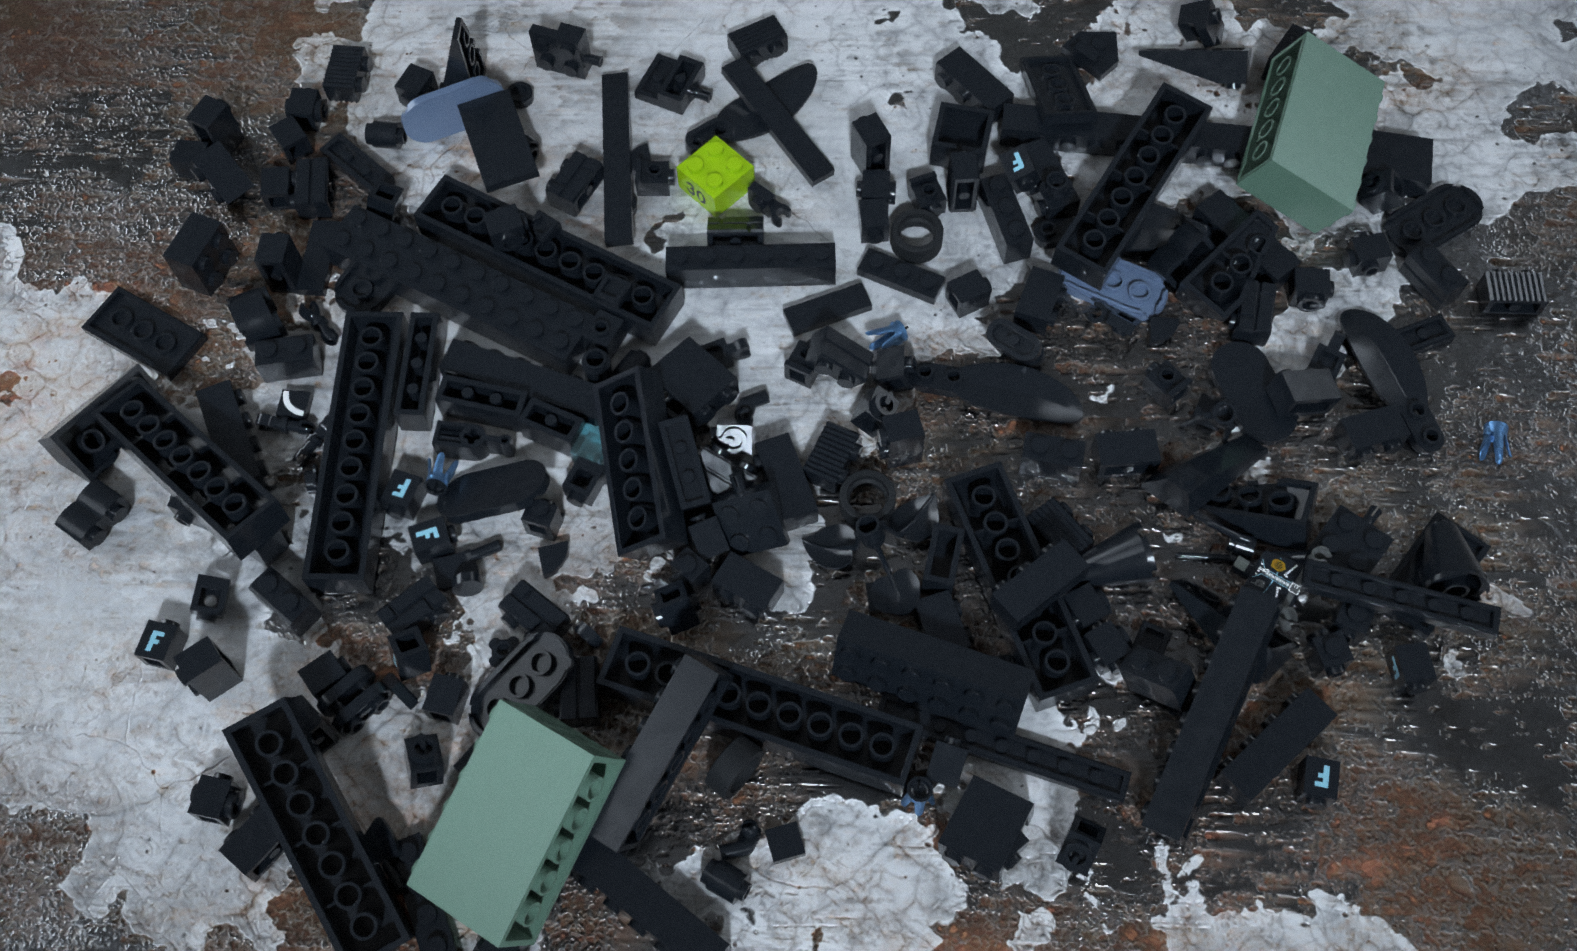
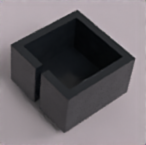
M941 101L931 144L929 165L948 168L949 157L952 152L975 151L978 156L979 173L983 174L995 110Z
M192 212L162 256L183 287L212 297L216 289L222 285L224 277L231 266L237 262L240 253L232 239H229L230 236L222 222Z

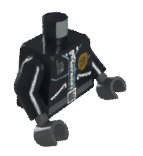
M1325 546L1315 547L1312 552L1264 551L1256 564L1239 555L1230 571L1246 580L1243 586L1280 598L1283 610L1276 625L1280 626L1282 631L1288 632L1291 629L1288 620L1298 621L1296 611L1292 606L1301 592L1300 586L1304 562L1309 558L1328 563L1327 560L1322 558H1331L1332 555Z

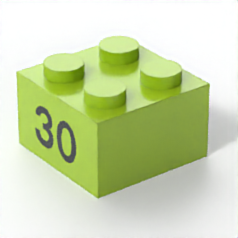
M714 136L676 167L679 187L714 217L721 215L748 192V187L755 181L754 166L718 136Z

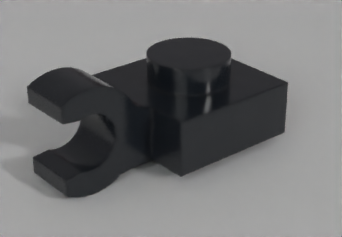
M756 181L748 187L750 207L757 213H762L768 218L771 217V222L774 226L779 228L782 226V219L778 215L782 214L787 218L791 217L790 207L779 203L776 200V195Z
M1103 300L1094 302V305L1101 309V316L1093 313L1087 316L1093 323L1106 321L1105 323L1112 326L1111 330L1121 336H1127V334L1132 336L1138 331L1143 322L1119 309L1111 308Z
M1335 330L1327 346L1319 343L1307 368H1329L1335 380L1347 354L1339 351L1346 334Z
M721 338L701 345L702 348L727 369L734 367L733 359L742 360L751 356L746 338H740L729 344L726 343L725 338Z

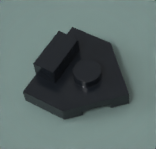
M1078 32L1062 45L1061 53L1071 55L1078 66L1098 81H1101L1118 65L1116 32Z

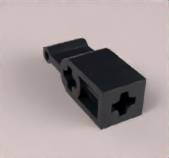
M437 421L432 441L437 456L440 452H443L445 458L481 461L486 459L490 453L504 455L507 458L515 457L516 449L514 443L507 434L501 436L486 435L485 430L476 424Z

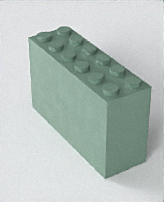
M1307 31L1271 60L1236 185L1313 233H1317L1325 227H1330L1335 221L1350 215L1357 204L1356 197L1358 189L1362 184L1361 177L1364 166L1367 163L1369 145L1373 140L1372 133L1378 119L1377 112L1379 104L1383 99L1382 92L1385 82Z
M500 699L498 704L491 710L489 721L482 735L476 740L473 748L474 751L467 765L459 773L458 783L452 795L444 803L443 812L436 826L429 833L427 844L420 858L414 863L411 870L412 874L406 884L497 948L535 944L626 762L625 759L538 707Z

